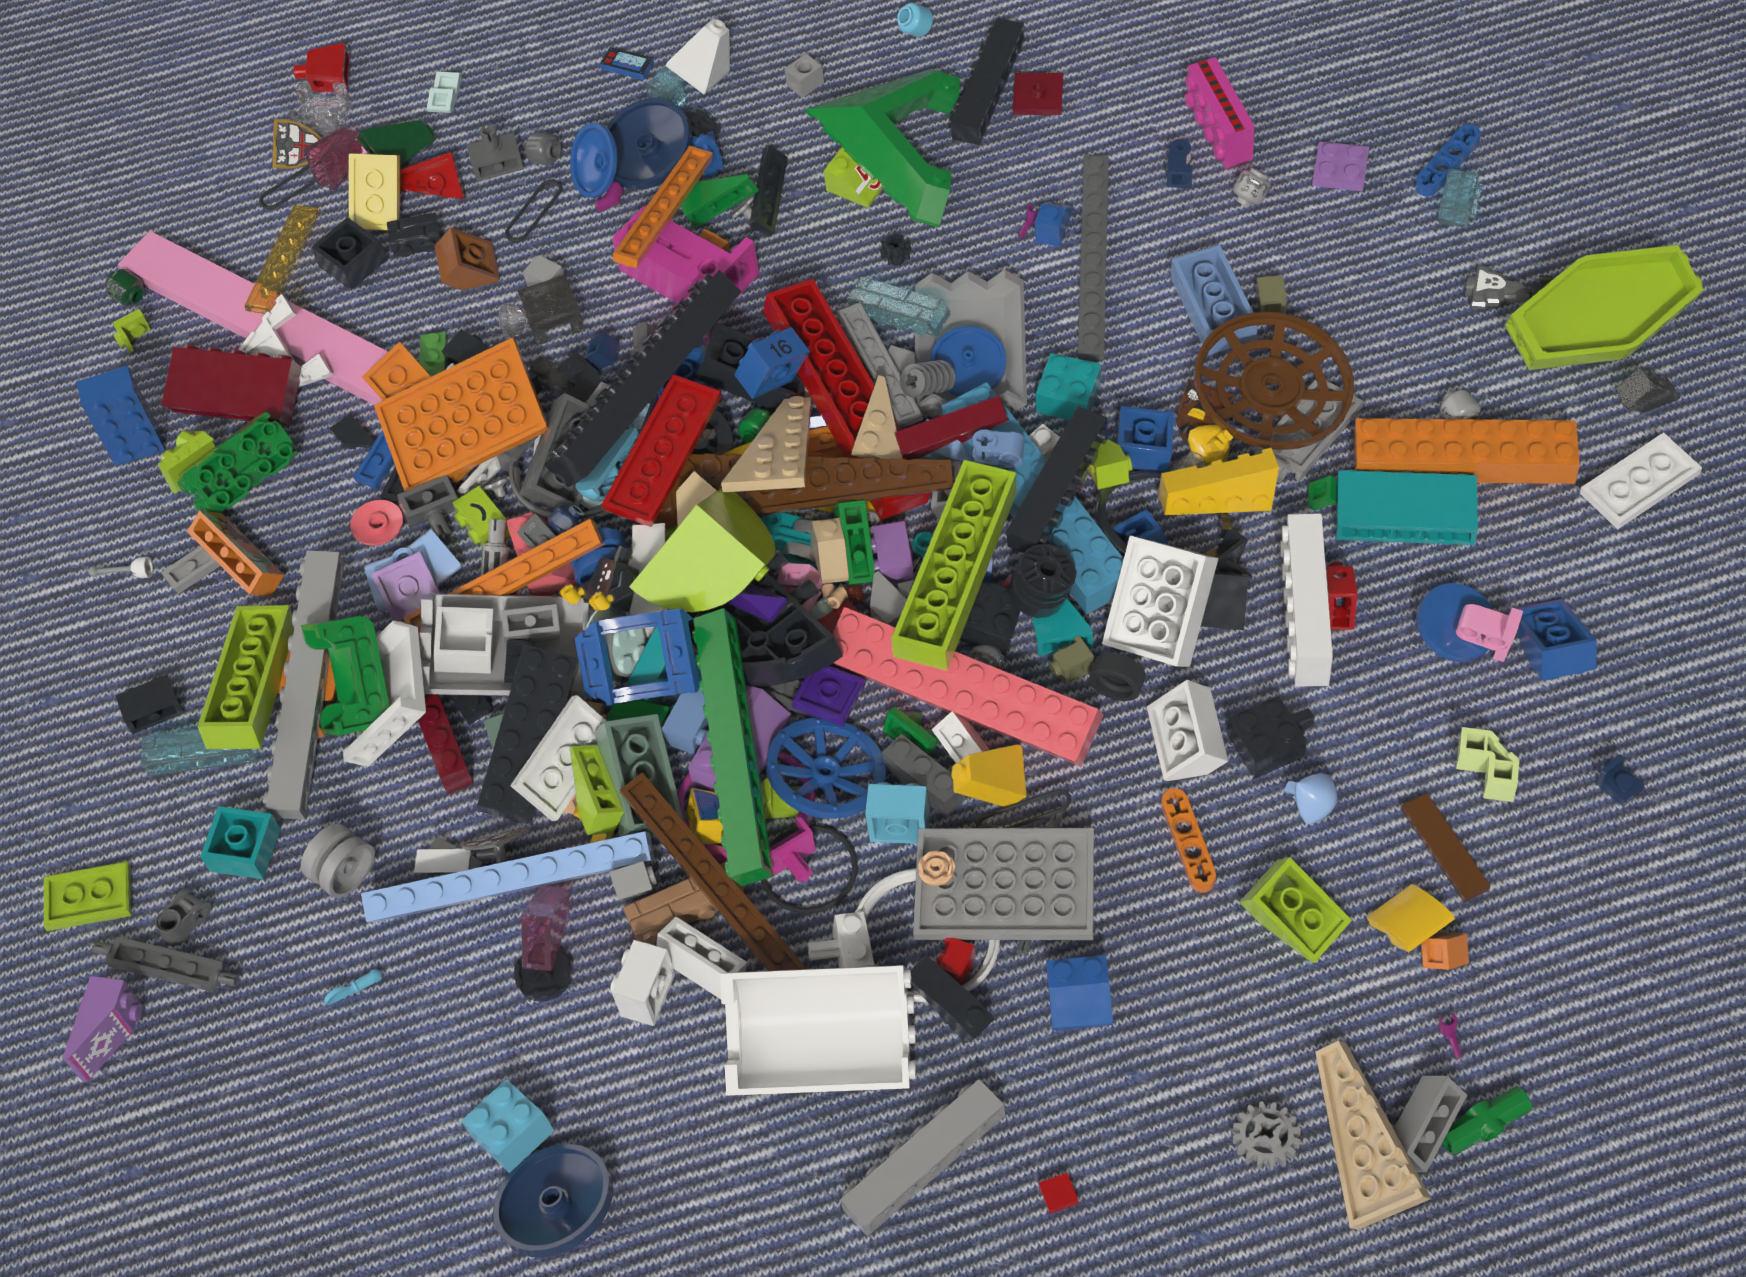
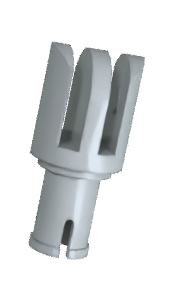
M489 519L488 543L482 546L480 576L509 561V547L504 544L507 520Z

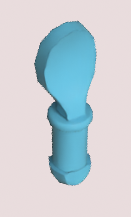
M377 969L371 970L368 974L357 980H352L351 986L338 987L331 990L326 995L324 1002L329 1006L350 994H359L361 990L375 982H379L382 979V972Z

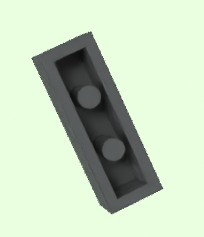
M901 734L882 752L886 771L904 785L914 783L920 786H927L929 805L946 819L966 800L965 795L954 792L952 774L904 735Z

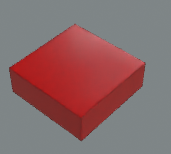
M1068 1173L1038 1183L1049 1215L1079 1204Z

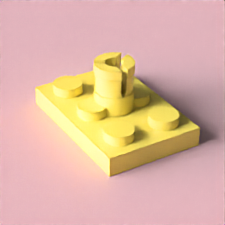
M349 154V218L362 228L388 230L387 222L400 220V155Z

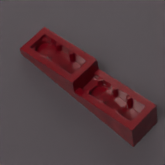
M996 396L897 431L894 434L901 455L906 460L919 459L956 440L964 443L972 439L977 431L991 430L1009 421L1002 398Z

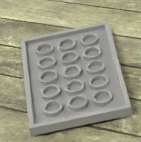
M1094 828L918 829L914 940H945V938H955L958 940H1093ZM928 852H945L954 860V875L946 884L932 886L920 878L918 873L919 861Z

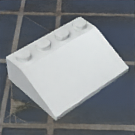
M1130 536L1102 644L1174 666L1190 667L1218 558Z

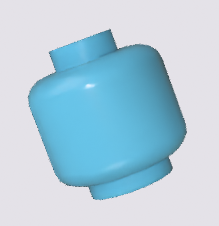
M908 3L903 6L897 16L900 30L915 37L926 35L933 24L932 12L928 8L916 3Z

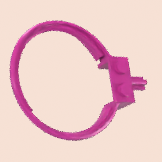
M782 751L779 752L777 757L786 761L789 765L804 768L792 756ZM690 773L683 779L677 791L683 820L687 826L683 806L686 790L692 784ZM801 778V780H802V782H803V785H805L808 781L811 780V779ZM815 790L804 798L816 802ZM799 811L796 818L798 831L770 847L774 876L788 868L798 882L803 881L805 883L809 880V876L813 875V871L803 860V858L816 851L813 833L809 828L813 816ZM703 844L717 862L724 863L727 861V853L723 846Z

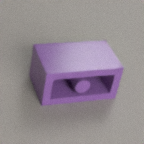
M905 521L873 526L874 537L870 538L872 554L877 553L878 559L873 560L875 573L879 571L891 584L914 580Z

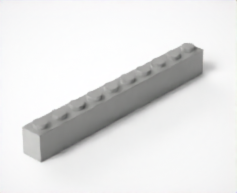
M307 550L306 558L301 561L300 574L303 577L301 585H298L296 590V599L299 601L298 608L293 611L292 624L295 626L294 634L290 635L288 640L290 659L284 665V675L287 678L285 687L282 686L280 691L282 709L276 716L277 739L274 738L272 741L274 760L273 765H269L267 778L270 782L269 791H265L263 797L264 808L274 818L306 819L320 727V713L323 708L330 656L328 649L314 650L305 644L301 625L336 619L345 564L339 552Z

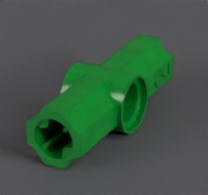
M1516 1086L1490 1102L1484 1100L1477 1103L1466 1112L1463 1118L1452 1123L1442 1145L1448 1153L1455 1157L1480 1141L1488 1142L1496 1138L1506 1129L1507 1125L1532 1111L1533 1106L1530 1103L1529 1097L1523 1089Z

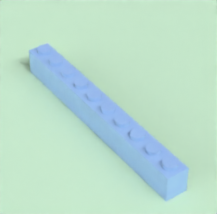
M640 832L361 893L366 922L375 923L610 872L644 861V864L655 862L650 833Z

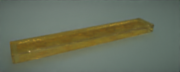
M300 205L293 206L245 303L246 311L266 314L267 311L270 313L276 303L275 300L279 297L319 215L318 208Z

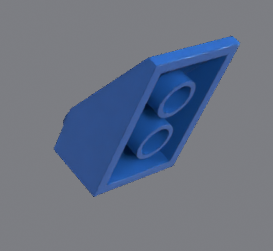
M1563 599L1515 608L1523 611L1517 629L1518 637L1530 666L1541 680H1554L1558 677L1582 674L1596 669L1597 640Z

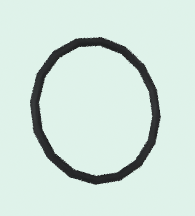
M816 824L809 825L811 830L829 833L845 845L851 855L852 874L847 887L836 899L822 906L800 908L783 902L773 894L766 879L761 880V884L768 897L784 910L800 914L823 912L839 904L852 890L858 874L857 854L848 839L832 828ZM797 826L779 834L769 846H773L798 831Z

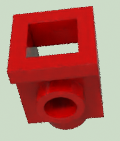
M945 938L946 952L942 951L940 953L937 965L960 985H964L976 958L975 947L972 944L955 938Z

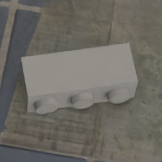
M1422 1076L1394 1127V1131L1416 1172H1427L1467 1097V1094L1448 1076Z

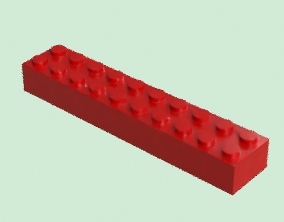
M814 279L766 294L763 313L773 331H784L792 327L810 351L797 374L844 457L863 459L851 454L875 385ZM895 422L896 430L900 431V428ZM931 492L870 500V503L881 521L927 504Z

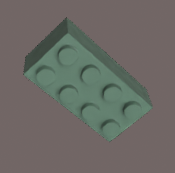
M658 714L603 722L595 731V737L624 810L617 825L619 837L640 832H648L650 836L654 835L620 794V789L641 773L648 778L683 820Z

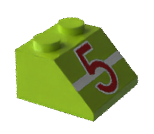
M841 147L824 169L826 191L869 208L884 186L876 178L873 180Z

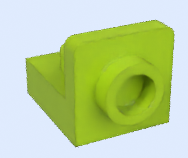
M140 309L112 322L117 331L113 334L120 348L125 345L129 353L134 351L130 341L151 331Z

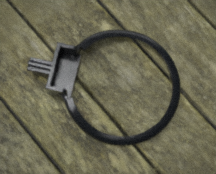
M1162 472L1129 473V481L1148 479L1149 477L1161 479ZM1116 485L1101 490L1096 501L1095 517L1099 528L1116 550L1125 557L1128 544L1121 540L1114 532L1106 514L1107 499L1120 486ZM1216 513L1220 523V537L1223 538V541L1207 553L1201 550L1197 553L1218 558L1215 572L1249 574V582L1253 576L1237 564L1240 561L1248 539L1231 527L1228 513Z

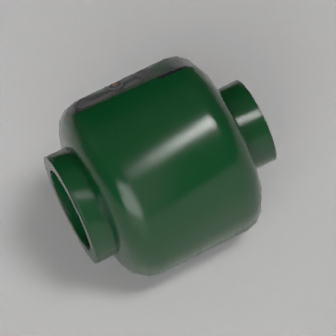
M127 269L111 272L106 279L107 294L122 305L137 304L144 295L143 281Z

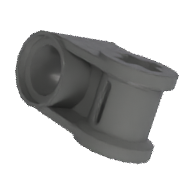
M184 888L158 914L155 919L156 928L167 944H181L208 917L211 911V904L206 900L201 901L194 896V892L191 889Z

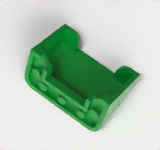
M356 616L301 625L303 639L309 648L314 650L328 649L338 697V703L327 705L321 710L320 725L322 734L340 736L366 730L390 707L373 623L366 617Z

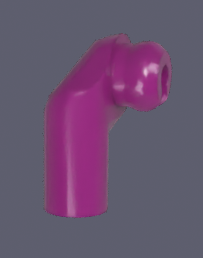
M613 181L610 188L606 191L605 197L594 202L598 213L620 203L623 188L619 182Z

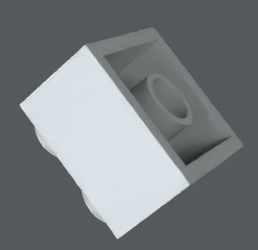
M634 940L631 948L626 949L623 954V967L619 976L616 975L613 978L611 992L621 1017L654 1026L674 979L675 971L667 949Z

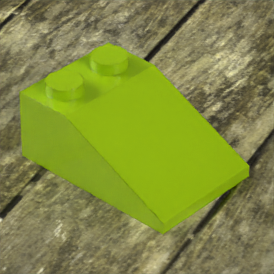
M1290 857L1277 860L1239 902L1261 925L1311 963H1315L1352 921Z

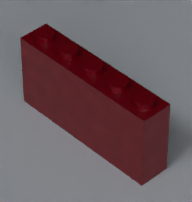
M187 344L183 348L173 347L161 406L172 413L251 421L262 412H267L270 415L267 419L270 423L276 420L280 425L290 426L302 367L293 361V357L287 355H278V358H273L261 352H255L254 355H246L245 352L240 350H231L230 353L223 352L221 349L207 347V350H199L198 347Z

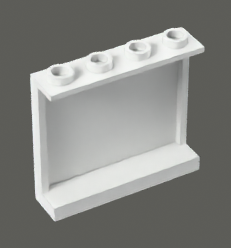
M392 621L376 637L390 707L366 730L357 732V739L343 751L345 762L369 767L426 713L418 627L401 621Z

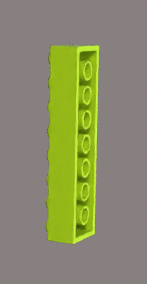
M963 460L892 635L893 657L948 670L1017 494L1016 472Z

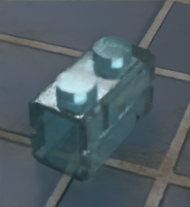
M1457 169L1449 170L1439 209V224H1454L1457 227L1467 228L1470 218H1476L1478 204L1474 203V200H1480L1483 184H1478V173L1469 171L1464 173L1463 170Z

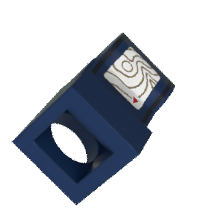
M1184 139L1174 140L1169 146L1167 187L1192 188L1193 165H1190L1191 144Z

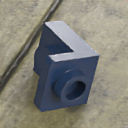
M1619 754L1614 760L1609 758L1600 766L1598 770L1600 775L1596 785L1624 807L1644 789L1645 784L1623 766L1625 758Z

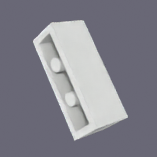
M675 917L658 933L656 946L667 949L673 968L719 999H721L720 973L746 971L747 962L678 917Z

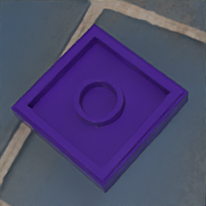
M828 666L817 673L805 677L792 700L791 708L843 727L866 685V679Z

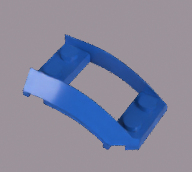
M682 608L633 614L591 622V625L575 638L585 694L594 699L599 698L605 701L607 705H613L638 699L698 692L700 687L699 681L702 679V676L697 673L688 621L693 618ZM658 626L668 678L614 687L604 634Z

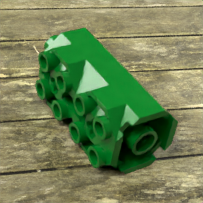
M267 412L259 414L178 474L180 480L177 481L178 486L186 495L188 493L191 494L195 500L193 505L198 512L202 510L221 513L227 507L234 506L247 496L251 489L267 477L275 475L287 466L292 458L298 455L296 450H292L294 444L276 420L272 423L267 420L270 417Z

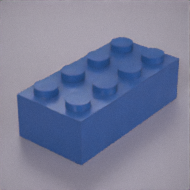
M128 366L76 381L81 405L115 466L165 451L159 425Z

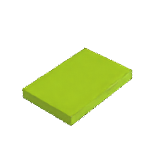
M128 861L44 876V928L46 931L132 916L131 865Z

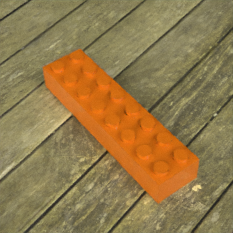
M1356 418L1353 441L1354 470L1373 472L1380 470L1399 473L1407 471L1426 474L1435 472L1454 475L1463 473L1477 475V483L1575 484L1580 466L1577 424L1574 420Z

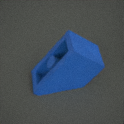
M1051 201L1042 203L1035 220L1036 242L1060 247L1074 206Z

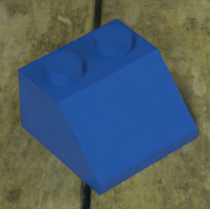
M1106 955L1046 961L1053 1031L1113 1025Z

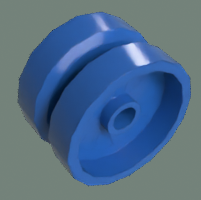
M598 528L604 545L570 562L578 588H580V584L591 579L601 558L613 560L618 545L628 548L624 535L621 532L611 528Z

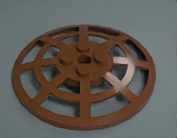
M1249 313L1224 322L1205 339L1198 352L1194 367L1196 394L1208 416L1222 430H1227L1234 438L1249 445L1265 449H1298L1325 439L1344 421L1351 407L1354 395L1352 368L1337 342L1316 325L1299 317L1284 313ZM1249 326H1275L1272 340H1255L1241 344L1234 333L1238 329ZM1285 328L1307 335L1318 342L1323 348L1311 357L1300 348L1283 342ZM1225 337L1232 351L1223 359L1219 370L1215 371L1203 366L1204 360L1212 347ZM1257 349H1271L1270 357L1260 358L1255 361L1247 352ZM1284 351L1294 355L1304 363L1295 367L1281 359V352ZM1330 356L1334 359L1341 372L1344 391H1327L1326 378L1319 364ZM1236 358L1245 367L1241 378L1226 374L1229 366ZM1312 371L1317 380L1319 391L1305 390L1302 376ZM1201 376L1216 381L1218 396L1225 408L1217 411L1212 409L1203 393ZM1224 384L1239 388L1242 400L1231 404L1226 395ZM1265 384H1275L1278 390H1269ZM1301 400L1318 401L1314 410L1306 418L1296 409ZM1326 401H1343L1336 419L1326 430L1322 431L1313 424L1321 414ZM1251 408L1255 412L1262 414L1261 425L1248 420L1240 412ZM1287 414L1296 423L1285 427H1272L1273 416ZM1232 416L1244 426L1261 432L1260 439L1236 430L1223 419ZM1304 429L1313 436L1293 442L1271 441L1272 434H1288Z

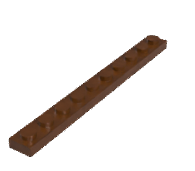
M643 773L620 789L622 797L768 971L807 969L736 883L728 877L726 871Z

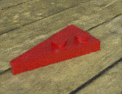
M451 152L400 170V191L466 199L455 157Z

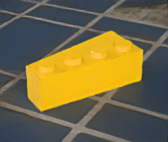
M1272 448L1263 449L1261 454L1250 456L1249 453L1238 455V459L1222 463V460H1217L1202 468L1191 466L1161 474L1158 496L1165 515L1271 511L1279 466Z

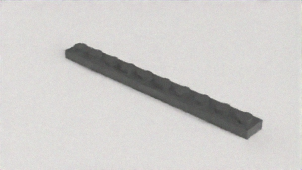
M1084 155L1078 334V359L1104 360L1109 155Z

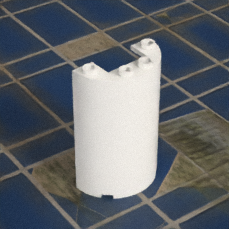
M904 965L720 973L721 1003L725 1004L728 1046V1061L725 1064L726 1095L902 1089L910 1087V1079H916L915 1061H910V1044H916L915 1025H909V1014L914 1013V997L907 993V988H911V970H905Z

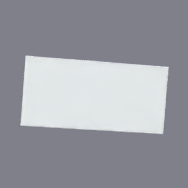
M417 850L414 873L466 871L469 868L471 850Z

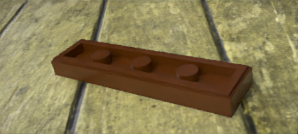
M1427 793L1401 806L1402 813L1463 903L1490 890V884Z

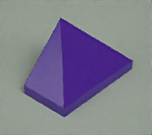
M751 583L741 593L728 601L730 605L769 622L775 619L788 602L786 598Z

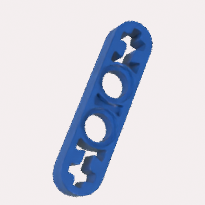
M1465 124L1454 133L1418 174L1415 190L1418 194L1432 196L1438 192L1478 146L1481 136L1479 127L1473 124ZM1457 149L1461 151V154L1452 155L1448 151ZM1444 165L1448 169L1439 171L1435 169V166Z

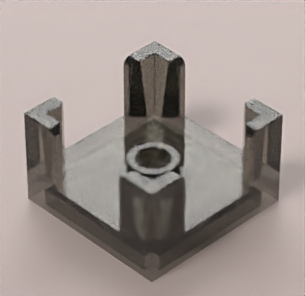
M566 275L517 290L536 346L548 342L546 329L567 322L570 323L573 334L585 330L579 308Z

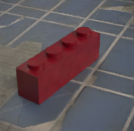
M424 694L426 713L418 719V723L446 793L449 794L472 785L473 781L439 695Z

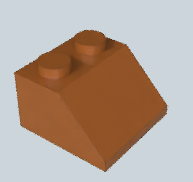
M450 227L436 243L435 252L442 284L466 290L496 283L500 280L491 241Z

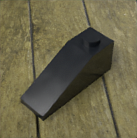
M925 956L911 969V985L964 1043L974 1040L995 1020L969 991L928 956Z

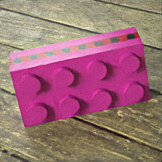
M1214 57L1188 65V76L1185 77L1187 94L1184 96L1185 102L1189 109L1192 108L1196 124L1198 126L1201 125L1203 128L1204 138L1207 143H1211L1216 160L1221 161L1224 169L1253 160L1255 126L1217 58Z

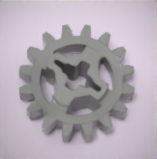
M1261 1101L1259 1109L1255 1110L1253 1106L1249 1105L1247 1106L1248 1115L1241 1112L1238 1114V1121L1240 1123H1234L1233 1132L1236 1133L1233 1135V1144L1239 1145L1237 1147L1238 1155L1246 1154L1245 1163L1247 1165L1254 1160L1257 1162V1169L1260 1170L1264 1163L1268 1164L1271 1171L1274 1170V1163L1276 1162L1282 1167L1286 1166V1156L1290 1159L1295 1158L1296 1151L1294 1149L1300 1147L1301 1140L1297 1137L1300 1136L1301 1129L1294 1127L1297 1119L1295 1116L1286 1117L1288 1111L1286 1107L1278 1111L1276 1110V1103L1273 1102L1270 1108H1265L1264 1102ZM1251 1124L1253 1132L1246 1138V1130ZM1287 1133L1288 1140L1284 1147H1282L1280 1139L1284 1138V1135Z

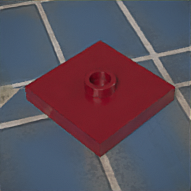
M1015 73L1013 115H1062L1064 73Z

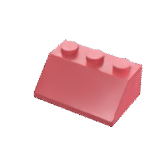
M531 512L506 521L517 557L531 549L516 532L536 513ZM539 515V516L546 522V524L549 526V524H548V518ZM571 563L528 584L530 596L553 595L559 593L562 588L570 584L577 587Z

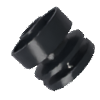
M1038 544L1028 548L1021 556L1010 580L1008 591L1012 603L1025 615L1035 618H1047L1058 613L1075 583L1077 571L1074 561L1067 552L1050 544Z

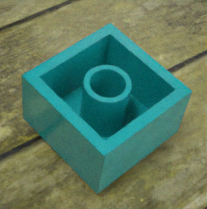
M1050 353L1036 392V413L1070 420L1077 406L1092 411L1101 386V364Z
M218 806L200 857L210 872L264 880L281 829L270 813Z

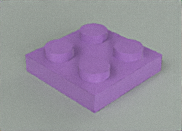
M1319 142L1312 186L1363 191L1369 147Z
M422 551L371 574L393 621H400L404 619V616L421 608L422 594H442Z

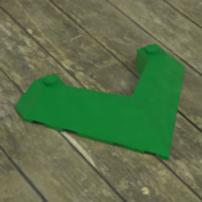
M929 69L806 109L805 112L811 118L815 117L823 125L822 129L837 144L839 143L845 149L844 151L873 180L876 178L885 187L884 191L897 204L900 202L909 211L908 215L914 221L937 228L940 226L950 192L952 171L928 165L894 123L908 117L910 113L916 110L921 111L925 108L950 114L959 97L960 77Z

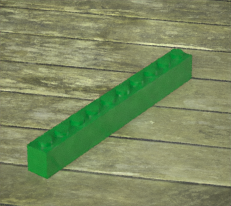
M723 608L693 618L695 629L692 631V635L698 648L696 662L702 676L699 685L705 697L703 712L709 726L706 735L712 747L713 756L710 757V763L716 775L714 790L720 804L717 813L724 832L721 836V842L727 853L725 869L729 878L741 886L774 877L736 619Z

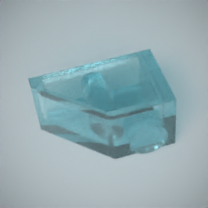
M666 64L646 85L648 98L665 99L673 102L678 107L686 99L683 78L666 67Z

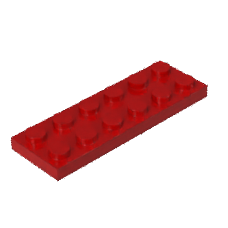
M672 374L602 502L603 510L649 527L653 526L722 397L721 391Z

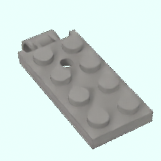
M1316 379L1307 390L1319 391ZM1326 381L1327 391H1344ZM1353 396L1351 407L1344 421L1325 439L1298 449H1272L1279 466L1277 482L1280 483L1286 477L1288 471L1294 473L1295 479L1300 482L1361 410L1363 401ZM1301 400L1296 409L1306 418L1314 410L1318 401ZM1326 401L1321 414L1313 424L1322 431L1326 430L1336 419L1343 401ZM1286 414L1275 427H1285L1296 423ZM1304 429L1288 434H1272L1271 441L1293 442L1313 436ZM1257 447L1255 455L1261 454L1265 448Z

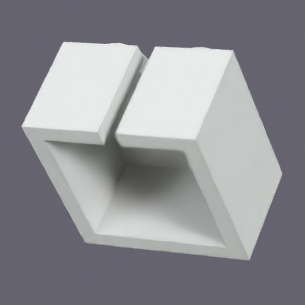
M437 607L434 672L491 674L493 609Z

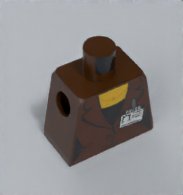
M1192 379L1187 381L1177 413V427L1183 430L1180 436L1187 443L1190 430L1199 426L1217 425L1203 409L1196 394L1194 380ZM1201 383L1203 393L1212 409L1217 411L1225 408L1220 401L1217 388ZM1226 392L1229 402L1234 404L1235 395Z

